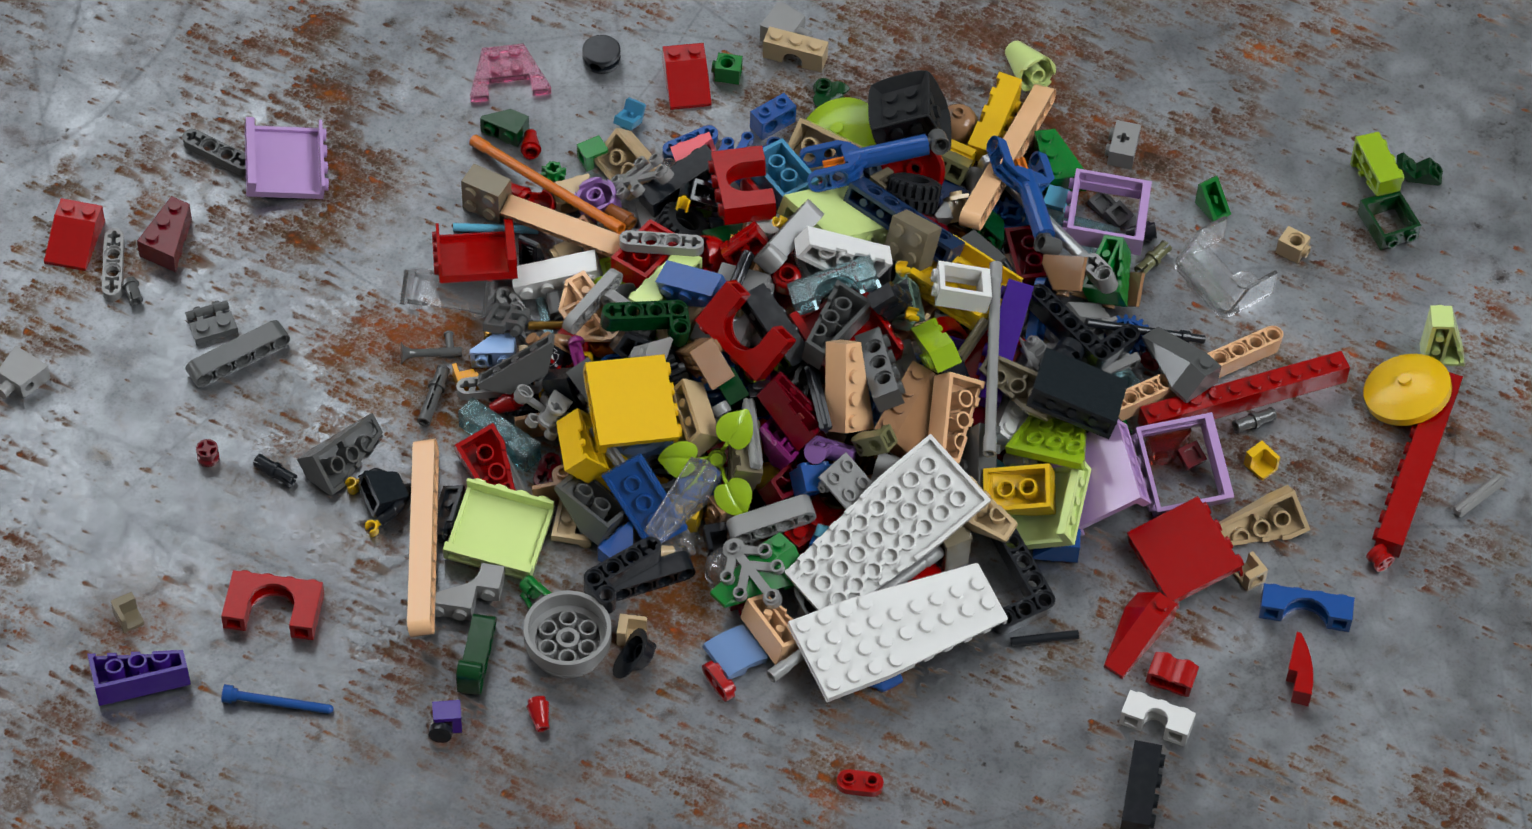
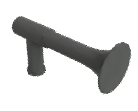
M449 330L444 332L446 347L413 349L404 346L401 342V364L406 359L413 357H462V347H454V334Z

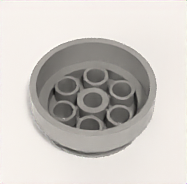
M557 591L542 597L532 605L524 620V644L527 653L543 671L555 677L576 678L591 672L606 656L611 645V620L607 610L594 597L579 591Z

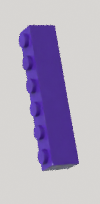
M1008 279L1007 285L1001 286L999 356L1013 361L1034 286ZM985 343L981 354L982 356H985L986 359L988 354V343ZM979 362L976 375L979 376V380L987 382V377L979 370L983 363ZM986 383L978 397L980 398L979 405L986 407ZM997 388V410L1003 396V392L999 388Z

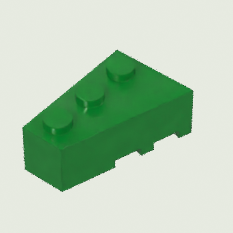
M1104 235L1096 254L1111 266L1118 281V288L1109 294L1102 293L1086 275L1082 290L1089 302L1127 307L1131 251L1124 237Z

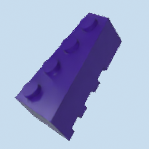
M183 650L153 651L152 654L131 652V655L107 653V656H96V653L87 654L99 706L191 685Z

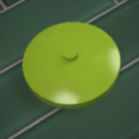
M845 97L830 100L817 107L806 119L862 147L876 145L869 125L868 103L860 99Z

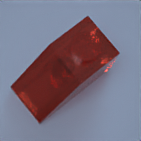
M1191 428L1147 436L1145 445L1150 465L1172 463L1178 456L1176 451L1189 444Z

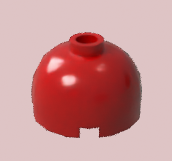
M700 236L704 240V251L699 255L702 257V269L707 268L709 271L712 270V272L718 273L722 262L727 263L720 250V245L724 241L716 236Z

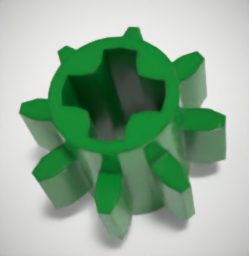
M549 161L546 166H541L542 173L540 174L553 182L565 180L566 168H561L560 162Z

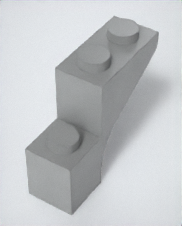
M482 563L478 575L469 583L436 592L435 617L444 616L460 621H471L477 598L486 601H500L505 580L504 566Z

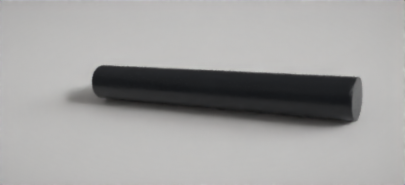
M1071 630L1010 637L1011 646L1079 639V631Z

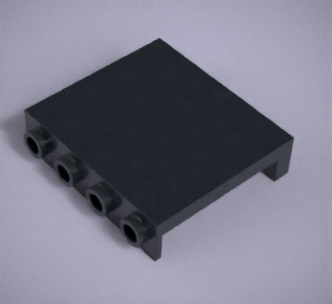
M1046 347L1038 364L1039 369L1026 406L1109 440L1119 418L1128 380Z

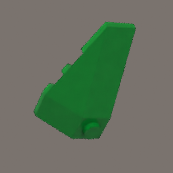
M779 532L764 542L769 544L772 549L770 558L763 559L756 555H749L747 558L749 561L770 563L773 560L779 559L783 562L786 570L800 555L795 545ZM763 549L761 553H767L769 549ZM740 564L734 569L735 581L733 584L725 585L721 581L710 591V595L724 608L746 602V600L739 602L733 596V590L738 586L742 567ZM776 565L774 569H780L781 565ZM758 571L771 589L784 588L786 590L794 587V584L786 577L785 571L781 575ZM731 575L725 577L724 580H729ZM749 576L746 590L748 593L747 599L763 594ZM738 592L737 596H742L744 592Z

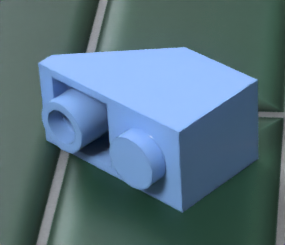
M510 333L492 334L470 349L472 368H491L502 362V360L516 354V337H512Z

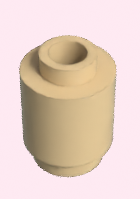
M563 241L554 245L549 250V255L552 259L580 253L582 248Z

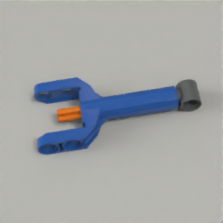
M933 129L929 132L928 138L925 134L862 148L857 147L851 142L835 140L805 147L800 151L799 157L808 168L823 166V169L814 170L807 178L808 186L812 191L822 192L849 186L850 182L861 177L866 168L929 155L930 150L934 154L943 155L948 152L950 143L942 129ZM943 140L941 143L935 144L936 141ZM827 149H834L836 151L832 157H826L824 153ZM808 153L815 155V158L810 162L803 160L804 156ZM837 172L844 174V177L839 181L832 179L833 175ZM821 177L823 181L820 185H813L811 183L812 179Z
M995 135L988 140L986 149L994 174L1007 186L1020 194L1035 239L1033 245L1035 251L1048 255H1059L1063 244L1061 239L1055 237L1056 233L1042 195L1045 188L1055 179L1047 155L1035 151L1030 157L1028 166L1025 157L1022 156L1020 159L1016 158L1013 163L1006 140Z

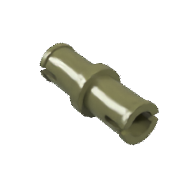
M1162 240L1152 251H1148L1145 254V258L1134 267L1135 272L1141 270L1140 272L1145 273L1146 276L1172 250L1171 245L1166 248L1165 246L1168 242Z

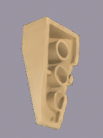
M970 476L972 480L978 485L977 481L972 476ZM983 490L991 499V502L963 526L970 531L1006 543L1018 526V523L991 498L986 490Z
M1289 485L1266 494L1219 522L1222 527L1221 533L1224 537H1229L1233 546L1260 541L1270 542V540L1278 539L1288 540L1310 531L1296 492Z

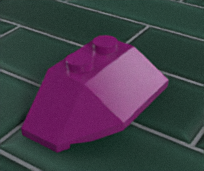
M772 416L759 428L765 455L768 457L769 463L780 471L792 462L805 448L804 446L797 451Z

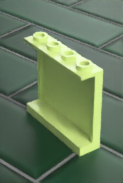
M848 186L822 192H814L808 189L785 194L777 211L779 215L784 217L791 216L809 199L824 213L823 217L814 226L815 228L879 244H885L888 234L886 228L843 201Z
M1086 461L1083 471L1069 467L1053 468L1055 471L1056 514L1039 516L1010 515L1018 523L1016 529L1028 549L1075 545L1091 474V468ZM1006 543L1009 548H1015L1012 543Z
M467 478V489L450 538L448 542L445 541L443 547L444 559L481 568L482 563L504 566L505 575L522 580L526 576H533L555 511L554 501L546 496L537 497L530 495L524 490H511L501 484L492 485L479 478Z

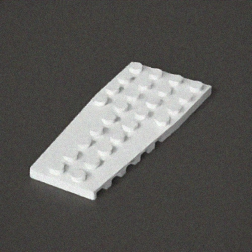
M929 434L879 476L860 495L859 499L853 505H850L844 511V514L837 521H834L785 570V575L817 611L850 598L875 592L941 545L987 506L991 499L941 444Z
M974 563L847 599L788 621L787 626L826 702H830L914 668L915 664L921 661L926 662L934 658V655L942 651L947 652L953 649V646L963 641L966 643L972 640V637L982 632L985 634L1001 623L1003 625L1006 624L1008 617L979 564Z

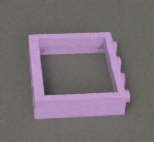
M1076 168L1075 177L1070 178L1068 189H1072V191H1068L1066 203L1070 204V206H1066L1064 218L1068 220L1063 221L1062 228L1081 246L1099 248L1104 235L1124 237L1131 254L1140 256L1144 242L1152 181ZM1079 189L1139 199L1135 235L1130 236L1074 226Z
M1212 412L1139 426L1130 435L1133 446L1136 449L1137 459L1151 502L1147 505L1149 512L1152 511L1153 518L1183 503L1164 507L1160 506L1143 437L1201 426L1219 496L1200 500L1202 503L1206 502L1208 506L1229 503L1234 498Z

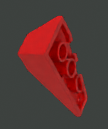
M494 423L454 445L455 453L472 479L479 478L486 481V483L492 485L501 484L508 489L515 490L505 441Z
M1138 592L1124 608L1104 667L1123 679L1175 619L1178 604L1160 592Z

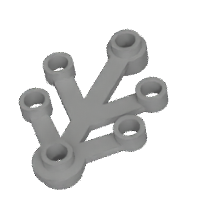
M655 153L649 158V164L644 156L638 157L634 161L635 166L627 173L617 174L611 178L610 181L616 189V196L620 200L626 199L630 195V191L635 197L642 195L645 191V188L640 183L642 181L657 179L660 184H665L673 178L674 172L669 166L660 165L663 162V158L659 153ZM654 167H657L655 171L649 172ZM629 184L632 186L630 191L627 189Z
M525 384L518 385L514 391V400L518 404L524 405L527 403L539 412L543 409V404L548 400L546 391H544L540 397L542 402L540 403L533 398V390ZM529 413L525 419V424L530 428H536L540 424L537 420L538 415ZM546 428L544 436L548 440H555L558 436L557 428Z
M738 538L726 541L723 546V553L727 557L725 570L720 574L723 584L731 585L734 583L735 576L733 573L738 561L742 567L738 586L733 590L734 598L739 602L747 599L748 593L746 590L750 576L763 593V601L766 607L769 609L778 608L782 604L780 592L777 589H771L758 571L781 575L785 571L783 562L779 559L773 560L771 563L749 561L745 556L756 555L763 559H768L772 555L770 545L763 543L759 546H747ZM737 546L736 550H730L732 547ZM763 549H769L767 553H761ZM776 565H781L780 569H774ZM731 575L729 580H724L725 576ZM738 592H744L742 596H737ZM770 595H775L773 599H768Z

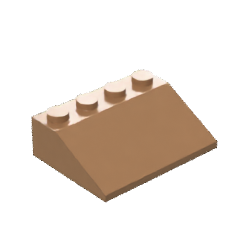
M913 360L901 380L906 391L905 394H902L905 403L885 410L874 428L876 430L880 429L883 425H891L898 442L889 452L899 458H902L925 439L929 432L933 383L936 374Z

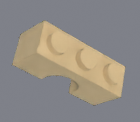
M769 26L763 41V58L783 62L785 54H793L801 59L802 68L822 73L828 58L829 42Z

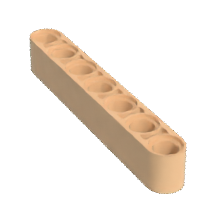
M511 194L508 195L499 213L506 219H513V222L588 250L595 249L596 253L610 258L620 249V234Z

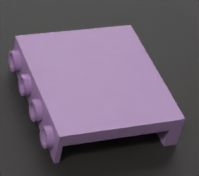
M246 117L244 129L246 196L323 199L324 191H328L329 179L325 178V174L328 173V162L324 161V158H327V145H323V141H326V129H323L322 120H319L318 128L255 126L254 117Z
M1118 420L1109 440L1091 432L1086 433L1085 461L1091 468V474L1078 529H1081V536L1085 535L1084 528L1136 503L1143 507L1151 503L1127 424ZM1050 463V465L1052 466V468L1065 467V466H1060V465H1056V464H1051V463Z

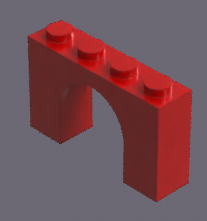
M762 145L712 151L711 161H708L709 174L713 173L711 175L712 187L716 188L714 189L715 201L720 202L718 204L719 217H723L725 225L770 220L776 217V200L773 188L741 191L730 186L731 183L742 178L766 176V160Z
M737 280L726 281L695 321L700 325L699 328L702 332L719 342L722 350H725L730 355V360L736 365H740L745 370V375L749 379L754 381L764 380L797 340L781 325L772 327L756 347L748 348L742 345L734 334L733 320L738 310L751 294Z
M233 570L221 615L223 628L246 631L250 612L255 603L268 596H281L288 599L294 605L289 624L291 637L314 640L324 599L323 582L315 579L304 580L296 579L292 576L281 577L270 573L259 574L251 573L247 570Z

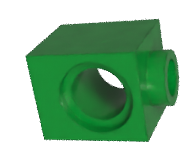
M718 52L717 61L713 60L711 73H715V82L739 85L743 56Z

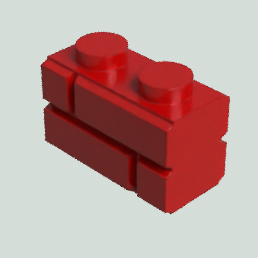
M754 221L732 236L729 241L726 240L722 243L720 250L727 263L736 266L743 250L752 251L755 257L769 241L765 232Z

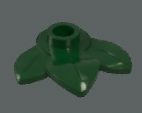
M820 78L813 85V92L815 94L813 97L814 105L817 108L830 100L845 98L843 94H846L850 87L841 81L831 82L827 78Z

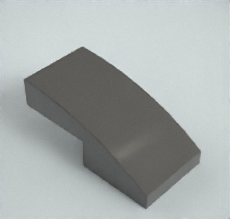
M1098 192L1086 203L1100 217L1117 228L1134 216L1121 200L1116 202L1107 193Z

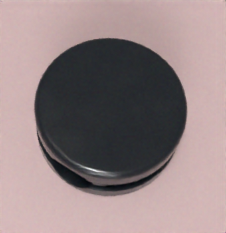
M595 35L587 39L583 44L582 60L584 66L589 71L597 74H606L614 71L619 66L621 48L618 41L613 37Z

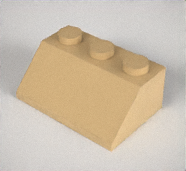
M803 118L799 119L788 143L798 156L805 147L835 140L851 142L857 147L862 148L861 145ZM827 149L824 155L832 157L836 151L834 149ZM808 153L804 156L803 160L810 162L815 158V155ZM819 166V167H815V168H809V169L812 170V171H814V170H818V169H823V166Z
M616 128L605 142L608 153L594 158L595 164L611 180L613 176L625 174L635 166L634 161L640 156H644L649 164V158L652 154L632 131ZM654 167L649 172L655 171L657 167ZM651 180L642 181V182H640V183H641V185H642V184H644V183H646V182H649V181H651ZM631 184L627 187L629 191L632 187ZM630 191V195L626 199L631 201L637 197Z

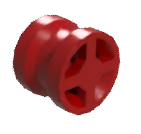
M1384 544L1376 545L1366 555L1367 560L1373 562L1374 569L1377 572L1386 570L1395 560L1394 556L1387 552V547Z

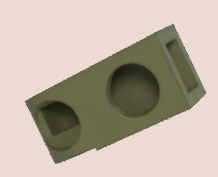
M888 424L883 425L880 429L862 431L853 436L851 441L858 456L862 457L888 453L898 442V439L891 425Z

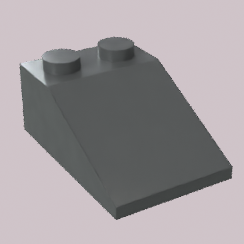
M570 474L554 488L580 532L597 545L615 532L627 517L613 493L596 479L586 483Z

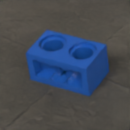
M785 93L750 111V128L761 140L796 122V105Z

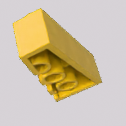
M1002 72L998 73L996 87H992L988 103L983 107L980 122L977 121L967 145L977 150L976 161H979L984 155L988 154L986 147L988 140L992 136L1004 138L1007 129L1015 119V113L1018 114L1022 107V102L1020 101L1022 79Z

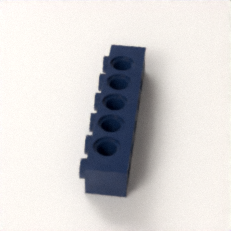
M866 177L850 182L843 200L887 230H889L892 216L906 209L936 224ZM942 228L933 260L937 263L938 261L952 263L957 256L960 257L965 242Z

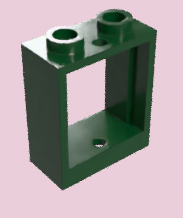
M1400 191L1381 196L1374 195L1360 200L1357 213L1380 250L1394 248L1399 244L1413 242L1418 239L1422 225ZM1394 209L1406 228L1385 234L1374 215Z

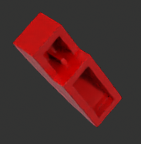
M1297 632L1286 681L1295 683L1291 703L1309 707L1314 682L1313 665L1307 643L1302 633Z

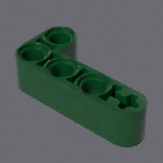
M681 300L607 303L602 308L600 325L606 331L667 329L668 337L673 339V346L683 347L688 342L691 329L688 307Z
M473 614L463 659L459 660L457 665V692L481 695L495 635L497 617Z

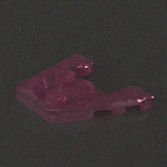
M523 43L482 48L474 77L470 102L489 101L487 84L530 79L533 96L551 94V86Z

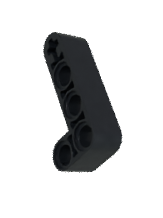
M654 536L646 537L588 569L584 574V593L594 597L599 604L605 607L608 614L615 611L617 594L615 587L660 561V540Z

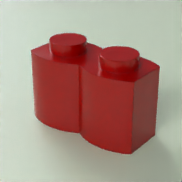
M1155 652L1145 682L1156 688L1167 689L1174 694L1189 697L1199 666L1188 659H1177L1168 652Z

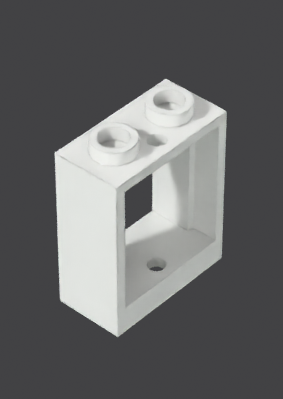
M938 261L936 269H933L931 273V282H934L931 295L935 296V305L987 314L992 299L990 269ZM945 281L976 286L977 291L948 287L945 285Z

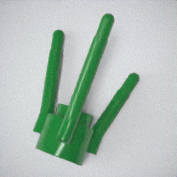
M532 575L526 576L519 584V589L522 591L520 597L525 601L528 609L532 607L529 598L536 599L541 594L546 596L552 593Z

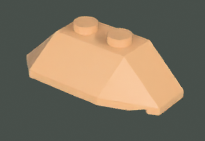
M585 270L565 280L558 309L564 320L595 286ZM603 304L576 333L585 342H611L619 332L606 331L601 327L600 320L602 308L604 307Z

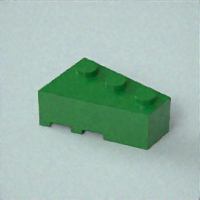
M1056 129L1034 131L1033 151H1039L1047 155L1055 177L1050 184L1068 189L1070 178L1075 177L1076 168L1084 169ZM1046 187L1044 190L1045 195L1047 193L1048 187Z

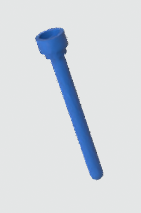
M224 684L222 690V703L231 704L240 700L327 714L332 713L334 710L330 704L239 691L238 688H234V685Z

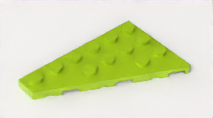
M1029 415L1005 446L1006 453L1083 471L1085 468L1086 430L1057 418L1043 421Z

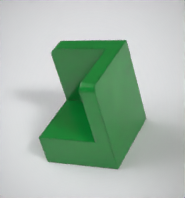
M599 135L577 144V158L586 172L594 169V158L608 153V148Z

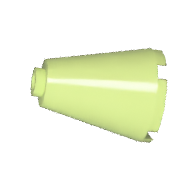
M1013 41L1006 47L1005 55L1015 77L1022 79L1021 89L1023 91H1031L1035 84L1046 87L1052 82L1050 79L1056 73V66L1049 57L1021 41Z

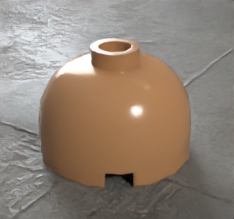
M952 104L948 106L951 117L952 139L967 145L978 121L977 116L966 105Z

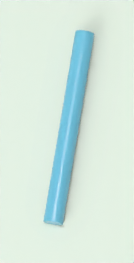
M453 223V232L505 231V225ZM513 225L514 233L539 234V231L527 226Z

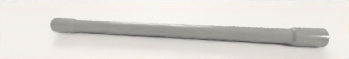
M992 261L989 266L992 299L989 305L985 434L983 437V455L986 457L996 456L997 451L996 417L1000 299L1003 264L1000 261Z
M938 546L878 590L907 583L921 571L941 559L945 555L943 549ZM798 649L789 657L770 668L766 672L768 678L775 683L790 672L793 667L804 660L801 651Z

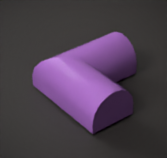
M818 435L810 440L804 449L805 458L812 464L821 463L824 459L836 461L845 452L855 462L857 455L854 446Z

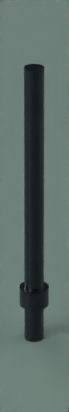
M1086 318L1084 322L1087 327L1112 331L1124 325V323ZM1135 325L1139 329L1140 335H1145L1155 329ZM1166 330L1188 343L1204 344L1206 341L1205 335L1193 334L1187 330Z

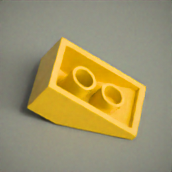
M1050 463L983 469V490H986L991 498L1008 514L1026 516L1056 514L1055 471Z

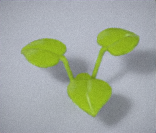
M748 409L727 413L718 420L716 434L721 441H725V444L721 449L712 450L709 456L697 457L698 448L695 444L688 441H679L666 447L658 457V461L672 476L679 479H686L692 476L697 470L696 462L708 461L712 467L719 468L724 484L718 485L715 488L714 499L722 510L734 516L748 512L752 500V489L746 480L739 477H734L728 482L723 465L727 460L725 450L729 444L734 449L741 450L752 439L753 420Z

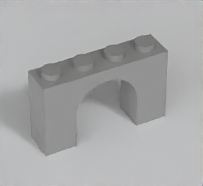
M722 262L718 273L722 274L726 281H730L736 266ZM751 269L748 270L742 285L747 291L762 283L771 289L773 293L775 290V284L770 274ZM745 314L733 322V331L737 340L742 345L750 348L752 336L757 331ZM696 322L690 335V340L692 341L695 338H712L710 335L702 332L699 328L700 325Z

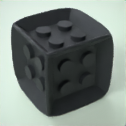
M912 71L880 80L871 85L868 94V117L872 136L876 144L925 134L928 138L931 130L942 129L950 143L949 150L951 149V117L947 101L937 81L929 71ZM938 140L935 142V144H939L943 140Z

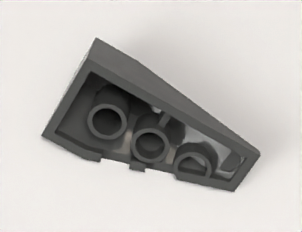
M1156 327L1142 336V341L1153 359H1156L1160 366L1161 374H1164L1167 378L1168 386L1185 403H1188L1218 383L1222 366L1203 350L1160 327Z
M370 413L300 456L297 461L308 480L329 495H334L346 486V479L351 477L355 469L360 467L362 459L367 452L371 451L383 432L374 414Z

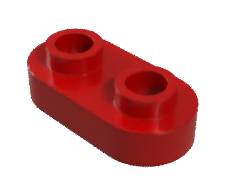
M713 661L703 664L702 671L704 676L721 699L727 702L734 698L736 687L731 679L727 680L724 676L721 666Z
M846 769L837 776V788L844 794L876 797L883 791V778L875 772ZM851 778L852 781H846L845 779ZM868 781H875L876 783L870 784Z

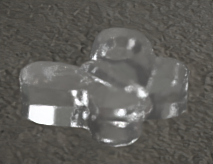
M687 529L679 534L680 539L676 541V546L682 548L683 551H687L689 557L696 554L694 544L701 540V536L697 532L690 533Z

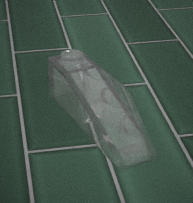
M691 457L644 532L653 538H658L662 544L707 505L709 497L714 495L715 488L722 483L721 472L708 460Z

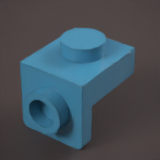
M628 97L625 101L624 109L615 115L613 123L619 125L622 129L632 131L642 123L646 104Z

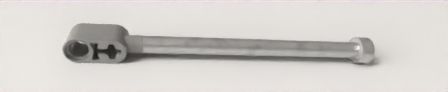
M988 154L984 155L977 165L983 172L990 162ZM1006 186L1005 190L1024 208L1020 194ZM1050 216L1056 233L1055 237L1061 239L1063 247L1072 256L1088 257L1085 270L1088 279L1102 293L1109 294L1114 292L1118 288V281L1111 266L1098 254H1089Z

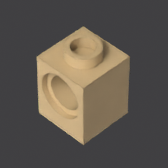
M1288 226L1278 239L1276 253L1298 264L1303 257L1306 258L1310 253L1311 246H1309L1311 237Z

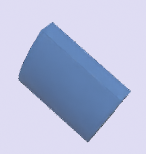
M744 624L713 637L702 646L712 661L721 666L727 680L745 675L748 668L764 664L768 659L767 654Z

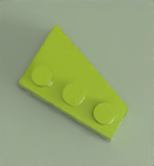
M1380 132L1356 136L1350 165L1360 170L1358 171L1360 177H1366V184L1376 196L1400 191L1404 181L1403 171L1399 170L1395 156L1390 153L1387 141L1382 138Z
M936 318L911 328L922 354L919 355V358L924 367L940 373L962 363L954 342L946 332H941L943 328L941 325H938Z

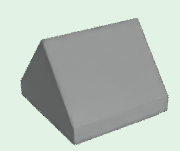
M945 201L932 218L946 226L953 219V215L948 202Z

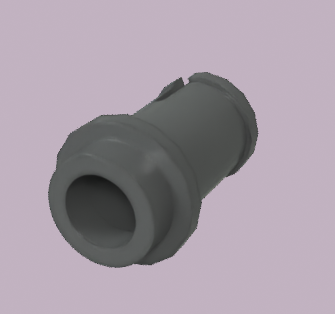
M134 277L125 278L122 284L123 290L127 293L129 303L133 306L139 305V302L142 303L143 301L138 288L139 281Z

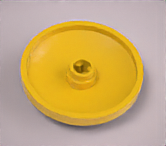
M1404 354L1384 361L1369 374L1364 384L1363 396L1369 412L1381 422L1396 426L1414 425L1432 418L1446 406L1451 397L1452 382L1447 368L1439 360L1423 354Z

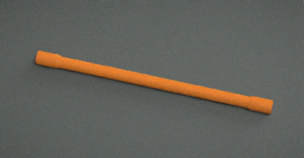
M478 135L471 137L469 144L475 149L516 171L600 222L609 230L617 234L625 231L626 225L611 215H607L509 156Z

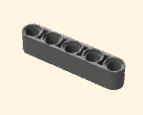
M273 320L194 358L186 365L185 370L197 387H204L285 347L290 341V336L278 320Z

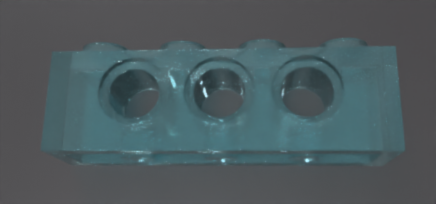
M472 397L458 411L459 427L471 435L494 423L505 441L506 451L512 463L525 472H528L541 459L540 442Z

